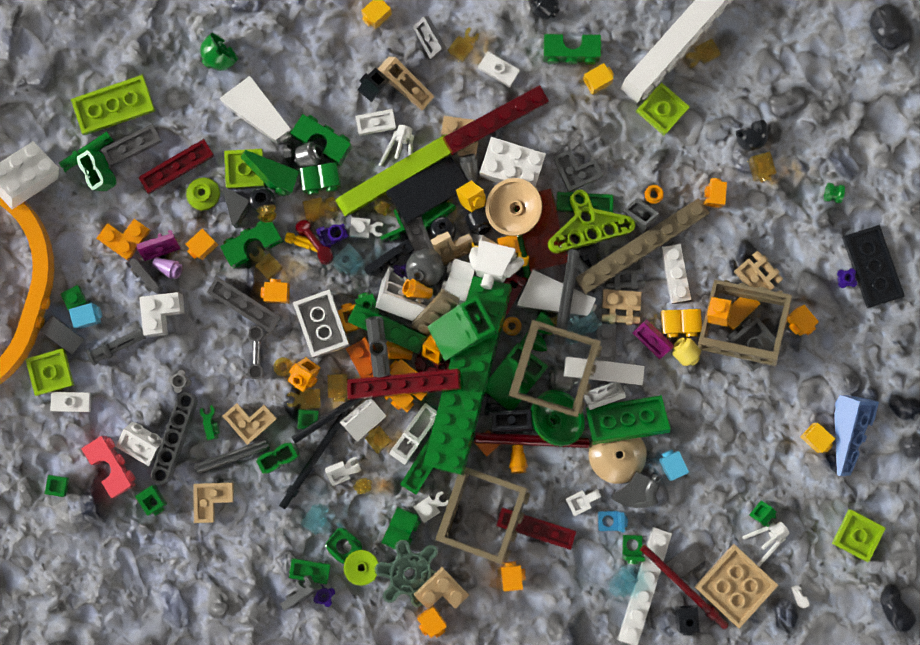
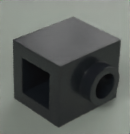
M375 67L369 74L365 73L359 81L361 85L357 90L372 103L384 90L390 79Z
M695 605L675 606L677 631L683 633V636L695 635L694 632H700L698 607Z

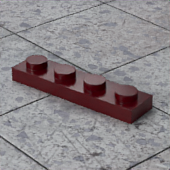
M202 139L138 178L146 192L150 195L213 158L214 154L205 139Z
M502 507L496 526L507 529L513 510ZM525 514L521 524L518 523L516 531L519 534L569 550L572 548L577 532Z

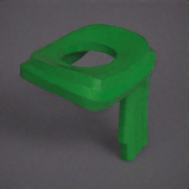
M343 527L338 528L325 544L328 552L341 564L345 563L346 558L351 553L362 550L361 542ZM340 539L349 540L348 542L351 545L349 553L341 554L338 552L336 546Z

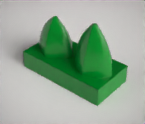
M544 311L535 320L555 327L551 319L548 318V314ZM538 329V332H540V333H543V334H552V333H549V332H546V331H543V330H539V329ZM528 332L525 334V336L523 337V339H522L521 342L519 343V344H521L523 347H524V344H525V341H526V337H527ZM537 333L532 350L547 351L545 341Z

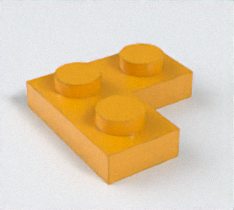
M136 219L132 220L124 233H121L107 223L96 239L129 261L137 251V244L142 243L151 230Z

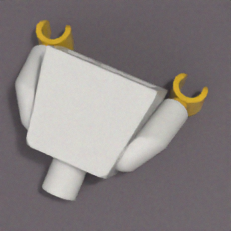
M481 240L479 241V246H475L474 242L471 243L472 249L469 254L471 266L476 271L477 276L483 278L481 287L491 290L494 281L504 282L506 278H510L522 266L528 264L529 255L521 257L522 252H519L517 256L514 248Z

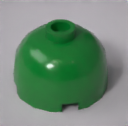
M213 32L201 44L200 54L203 58L202 63L208 69L212 68L217 71L227 70L237 62L238 57L232 47L229 46L227 48L224 44L225 40Z

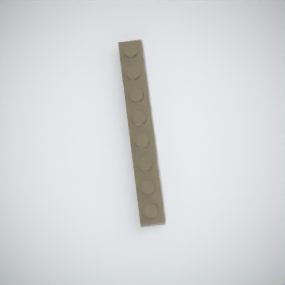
M699 198L578 275L575 279L576 283L585 295L707 217L710 212Z

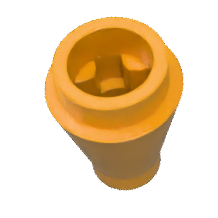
M407 279L404 282L402 292L408 298L430 299L433 289L415 279Z
M387 341L388 359L411 360L413 351Z
M512 445L509 469H511L512 474L526 473L528 465L523 445Z

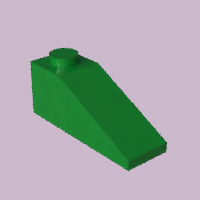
M248 150L241 154L240 158L277 195L289 196L293 192L299 174L298 170Z

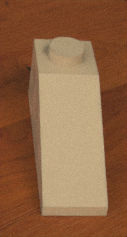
M389 56L378 68L380 72L390 79L388 83L420 110L423 111L435 97L396 57Z

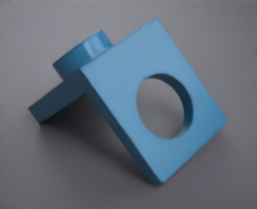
M598 512L599 531L625 532L628 520L624 512ZM607 515L611 516L614 520L610 527H606L602 523L603 518Z

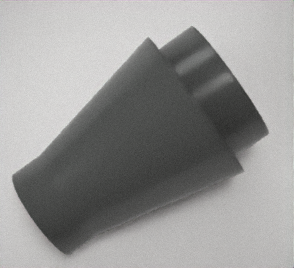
M475 154L460 157L461 162L459 163L468 182L471 180L473 182L479 181L478 158L475 157Z

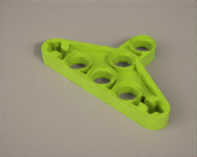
M577 190L570 197V204L575 216L548 241V248L553 253H562L571 249L625 236L635 229V221L629 216L593 209L587 192ZM575 195H581L584 202L582 204L577 203ZM583 212L589 214L590 221H584L581 214ZM623 223L629 225L628 228L622 227L618 229V227L621 226ZM605 226L612 227V235L605 232ZM588 230L596 233V239L588 237ZM571 235L578 236V244L571 242ZM565 240V243H563L559 247L558 245H554L555 241L559 243Z

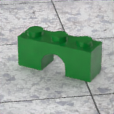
M544 34L543 62L548 64L566 62L569 65L577 64V62H585L586 65L599 63L601 58V35H582L580 46L576 49H569L564 45L563 34Z
M302 114L291 131L292 137L303 144L312 142L317 138L325 139L327 146L323 151L324 157L334 163L336 162L339 166L342 165L352 149L349 138L342 134L338 136L333 133L334 129L326 124L323 127L311 115L307 117Z
M263 219L253 229L247 228L240 232V236L228 238L223 242L220 248L233 269L250 260L247 254V247L251 242H261L267 251L284 242L271 219Z

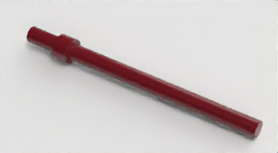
M646 544L640 548L660 570L706 612L705 615L711 621L714 620L723 630L729 626L719 615L718 610L713 606H709Z

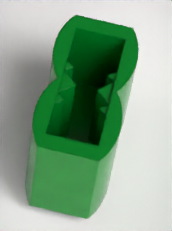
M87 150L77 156L78 165L85 173L86 182L92 190L108 191L117 185L115 175L109 169V164L102 152Z
M336 162L299 169L302 191L307 193L308 196L317 195L322 190H326L328 193L338 191L337 188L342 187L339 168Z
M284 443L278 446L274 452H267L261 455L256 462L262 473H271L278 470L283 464L295 461L300 456V453L295 443Z
M397 506L381 543L395 549L396 543L400 540H406L410 545L413 540L409 538L412 530L416 532L421 522L417 520L419 515Z

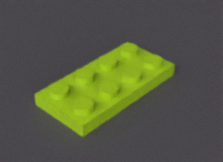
M143 75L71 99L81 133L84 136L156 112Z

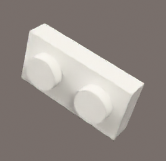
M393 109L355 116L359 136L396 129Z

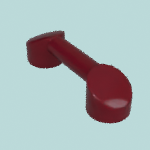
M308 220L299 221L295 227L297 233L300 236H306L318 251L317 256L321 264H330L334 258L332 250L321 244L311 231V225Z

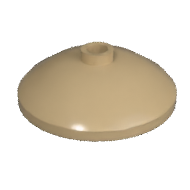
M520 178L506 179L499 182L490 191L485 206L486 216L491 226L498 232L508 236H519L529 232L538 223L542 214V199L538 190L528 181ZM516 206L520 207L518 212L514 211Z
M641 437L593 445V442H591L589 447V462L593 471L601 479L610 483L622 484L631 481L635 472L641 473L646 463V447ZM618 451H621L623 454L620 459L616 457Z

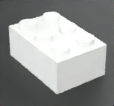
M491 137L479 177L496 183L510 178H520L536 187L546 154Z
M34 141L0 162L1 199L13 210L58 180L59 167Z
M330 290L293 302L312 358L315 359L351 346Z

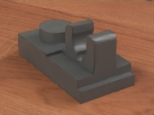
M310 575L303 577L306 585L302 581L295 583L299 593L294 591L286 596L287 600L281 603L283 610L286 611L296 607L323 587L318 583L315 584Z

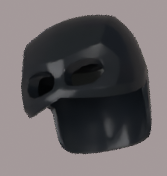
M764 119L753 122L751 129L744 128L735 131L739 146L747 151L762 148L768 140V128Z

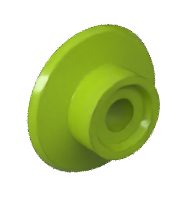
M197 178L187 188V200L197 210H209L219 201V186L210 178ZM205 190V194L200 196V191Z
M355 551L345 560V576L355 585H368L377 577L375 567L378 561L368 551ZM363 564L365 570H359L358 565Z

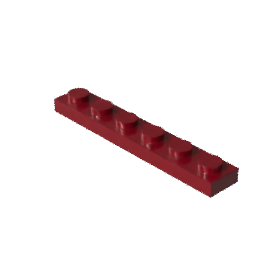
M539 85L444 136L443 140L453 155L544 106L549 100Z
M449 369L388 375L385 377L348 379L347 399L354 400L460 390V370Z

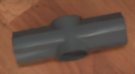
M383 316L366 318L373 376L390 375ZM381 343L384 348L381 351H376L373 349V344Z

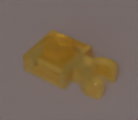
M470 27L466 29L465 37L458 36L447 50L450 55L461 63L465 61L474 49L471 43H475L479 38L478 33L474 37L469 36L471 32Z
M710 39L696 46V53L689 52L685 56V60L693 58L694 62L689 67L694 68L699 61L705 65L720 57L721 53L714 40Z
M321 197L303 201L306 219L311 221L326 217L325 211L336 212L338 210L337 206L329 207L330 202L335 201V197H329L325 202H322Z
M257 246L256 248L260 254L254 256L250 253L249 256L253 261L259 262L255 266L270 281L283 267L270 253L265 256L264 250Z
M306 389L304 392L300 390L301 395L293 392L287 393V396L295 398L294 403L287 404L288 407H295L301 404V409L321 408L320 389Z
M380 426L376 429L375 427L368 432L369 435L365 437L377 454L393 442Z

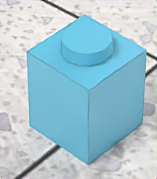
M89 303L69 309L73 328L83 329L101 323L102 312L96 304Z
M671 449L662 453L663 457L659 461L668 480L672 481L689 473L679 451L673 452Z

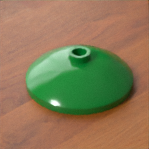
M548 390L537 397L538 399L572 409L575 400L571 395L560 390ZM534 403L532 405L531 420L538 435L546 442L555 446H568L577 441L582 435L585 426L583 411L582 414L578 413V417Z

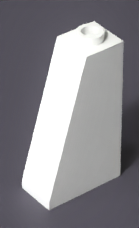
M250 76L219 98L225 107L275 143H285L291 138L292 130Z
M533 270L516 307L558 314L563 283ZM574 289L570 316L587 318L589 314L593 315L597 304H594L596 298Z

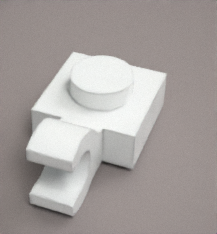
M353 457L348 460L347 464L341 461L325 468V471L332 486L349 480L350 474L360 472L361 468L357 457Z
M598 489L586 495L581 490L565 499L573 515L576 516L591 509L589 502L600 498L601 495Z

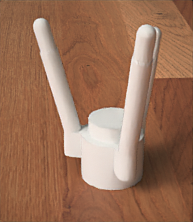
M398 125V129L394 131L393 137L379 163L380 167L385 162L395 140L398 142L395 159L399 157L402 144H407V142H409L408 156L413 153L414 135H411L413 130L411 127Z
M772 522L769 527H763L742 537L745 540L771 530L769 532L771 539L762 546V549L765 550L773 542L776 543L757 563L758 567L790 535L789 530L782 522L777 524Z

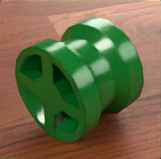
M827 183L824 201L829 202L832 200L839 204L842 203L845 195V185L840 184L836 186L833 183Z

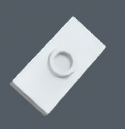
M488 51L478 66L479 70L508 87H511L520 72L516 67Z
M617 382L590 390L588 395L584 394V400L589 410L626 398L621 384Z
M51 392L50 411L91 412L92 393Z

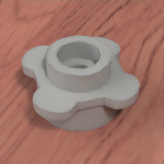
M179 370L177 374L170 376L168 382L177 393L182 392L183 388L191 385V380L186 377V373L183 370Z

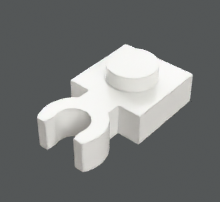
M351 217L350 237L369 239V234L380 237L383 234L377 233L376 228L384 227V224L376 222L371 225V219Z
M443 491L438 492L434 500L428 496L414 506V509L424 523L440 513L439 506H446L449 500L445 502L439 500V497L444 494Z

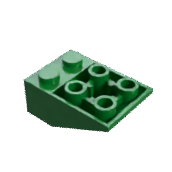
M477 295L461 303L427 326L445 361L497 334Z
M519 343L514 346L489 378L486 393L507 410H514L521 401V399L509 396L523 350V346ZM530 353L519 393L525 395L548 368L545 363L532 353Z

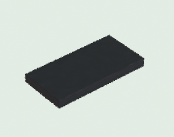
M449 155L386 191V194L405 223L408 224L457 196L456 189L465 185L468 181Z
M880 225L842 237L852 268L856 271L855 276L866 308L905 297Z

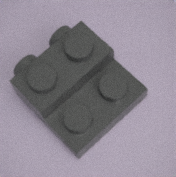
M758 317L753 320L748 318L741 324L743 328L740 331L734 330L727 336L729 340L726 342L771 352L774 350L776 338ZM741 359L751 372L762 365V363Z

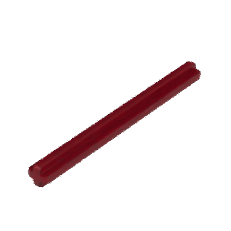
M475 433L474 438L475 443L589 447V438L580 437L568 446L552 445L543 440L539 435Z

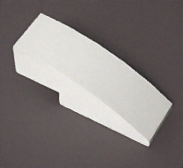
M424 403L389 454L405 465L433 426L437 411Z

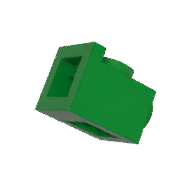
M151 485L135 496L147 516L152 514L157 516L165 511L164 506L167 503L159 492L157 485ZM153 498H155L157 501L156 505H153L151 503V500Z

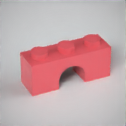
M100 436L81 449L91 465H97L102 461H106L110 465V475L101 482L109 496L116 498L136 485L134 482L135 476L130 470L126 469L124 465L125 460L121 454H117L114 447L116 446L113 440L107 436Z

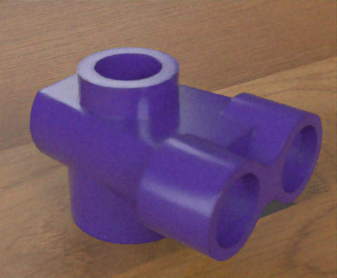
M345 224L332 225L329 228L323 226L316 229L321 244L332 248V244L349 237ZM340 230L341 235L336 237V231Z

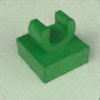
M761 500L749 516L764 527H769L770 524L768 522L772 518L776 519L775 514L777 511Z

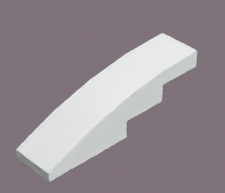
M565 357L564 376L582 378L587 359ZM594 361V365L597 366L594 376L589 378L591 380L643 385L644 366Z

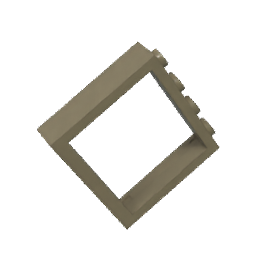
M714 280L698 341V348L702 351L776 366L792 295L785 294L783 291H769L765 287H750L745 283L734 284L728 280ZM719 293L784 306L773 352L708 338L711 323L707 321V313L711 297L718 298Z
M532 320L509 396L578 417V413L582 414L585 403L582 402L584 394L588 395L590 390L589 378L594 376L597 365H594L595 358H599L602 346H599L601 341ZM538 329L591 345L572 409L519 393Z
M466 467L464 476L458 474L435 540L499 564H504L505 561H508L512 552L509 549L511 542H515L518 531H516V527L523 520L524 512L522 510L524 504H528L531 495L528 493L529 489ZM469 475L520 492L498 556L448 538Z

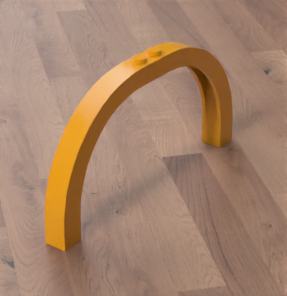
M0 197V206L16 219L28 239L33 264L32 280L17 330L10 345L0 356V384H2L23 364L36 342L40 328L44 326L45 311L48 310L51 303L49 298L54 281V255L46 228L32 207L25 201L12 210Z

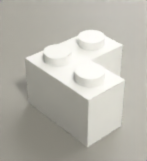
M178 292L139 297L144 336L168 335L166 316L185 314L183 295Z

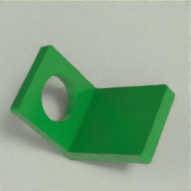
M396 209L393 211L400 228L380 236L382 243L388 240L394 242L401 238L400 235L406 233Z
M623 535L622 558L628 564H639V561L645 562V557L642 556V551L640 550L642 547L641 535ZM631 539L636 540L638 543V547L634 551L627 548V542Z

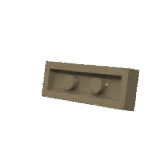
M443 289L413 320L411 327L428 336L430 331L427 326L454 309L459 304L460 298Z

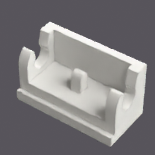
M366 398L343 418L340 423L358 442L382 421L386 415L371 398Z

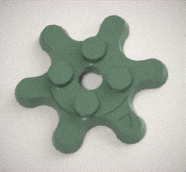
M400 540L395 546L397 552L396 559L391 563L379 562L375 567V572L378 576H384L390 580V586L384 591L383 599L387 603H392L399 595L406 594L410 597L414 607H421L423 604L414 596V593L437 572L431 569L430 563L437 556L438 550L434 545H427L421 552L413 553L410 550L409 543L406 540ZM413 568L415 570L414 575L406 577L404 572Z

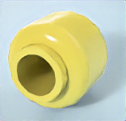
M680 338L673 344L672 355L683 366H693L699 362L701 350L691 338Z

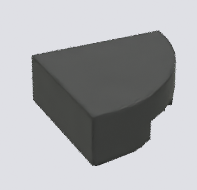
M284 143V158L287 162H291L294 160L292 143Z

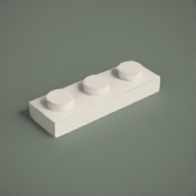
M681 244L662 247L661 252L671 304L690 301L691 295Z

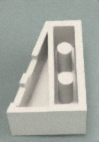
M389 266L381 281L375 307L413 321L435 296L432 295L430 299L408 298L402 292L404 282L408 278L405 276L401 278Z

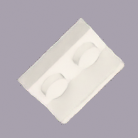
M131 422L123 429L116 447L150 466L163 439L159 435L146 430L142 425Z

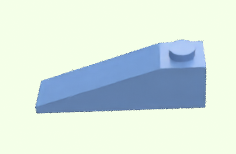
M839 395L836 400L834 416L837 475H851L859 457L858 448L862 442L865 443L867 438L864 435L868 425L872 426L875 420L878 401L851 395Z

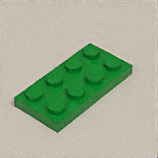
M662 395L609 403L591 410L586 407L593 445L670 433V425Z

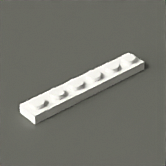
M652 527L647 546L664 562L672 533ZM645 554V562H641L618 636L619 641L631 645H638L661 572Z

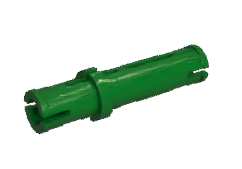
M106 131L81 149L72 151L73 154L58 163L67 172L78 164L77 156L87 150L99 151L114 141Z

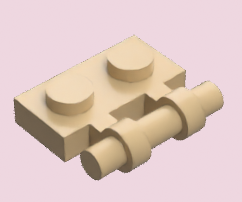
M759 251L752 255L757 260L755 263L749 258L733 271L743 283L748 284L750 287H765L769 291L775 287L770 280L774 279L777 284L783 280L777 268L774 269L767 261L768 258ZM760 266L766 270L767 276L758 269Z
M603 289L601 309H609V314H601V321L608 322V324H615V322L625 323L631 326L632 324H640V317L633 316V311L641 310L642 292ZM625 310L626 316L616 315L615 311Z

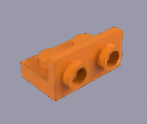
M364 337L357 343L347 347L346 351L361 378L374 377L369 340L367 341L366 337Z

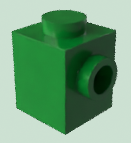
M365 292L358 295V299H355L356 304L380 314L379 309L375 307L376 299L373 293Z

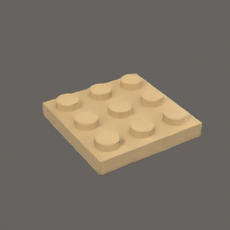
M733 544L695 585V588L740 629L777 588L778 584Z

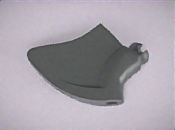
M635 472L631 481L612 495V499L632 508L653 506L658 503L656 493L662 478L654 474L650 479L639 472Z

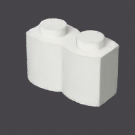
M455 258L453 263L449 262L446 272L449 274L447 281H443L441 291L444 289L459 297V302H465L472 278L476 272L472 268L471 263Z

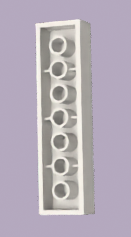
M695 0L625 78L621 90L637 103L641 99L645 101L653 88L662 82L667 72L669 73L675 67L679 58L682 59L686 55L691 45H694L700 39L702 33L710 28L713 24L712 22L724 12L726 6L730 5L733 0Z

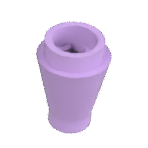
M156 257L152 263L153 268L159 270L170 279H177L183 269L182 265L174 260Z

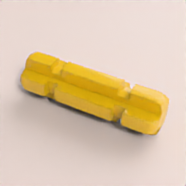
M290 232L286 233L285 242L294 243L296 246L306 249L311 248L312 251L318 252L308 238L300 235L295 236L294 233Z

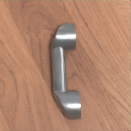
M252 326L248 331V336L253 340V365L248 368V376L257 380L264 374V369L260 366L261 340L264 338V331L260 326Z

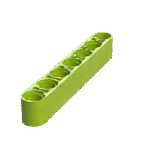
M448 134L434 140L338 197L335 201L343 215L347 217L385 195L389 189L447 156H451L452 154L443 140V137Z

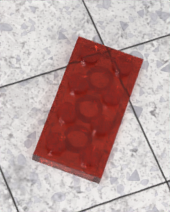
M551 188L538 191L542 199L541 217L529 232L522 234L526 253L529 255L528 262L531 272L567 263L566 251L553 253L548 248V241L561 229ZM555 241L554 245H558L559 247L564 243V241L559 243Z

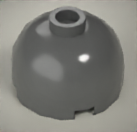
M428 248L415 251L406 263L405 269L408 279H415L427 287L437 284L445 273V264L443 265L440 254Z

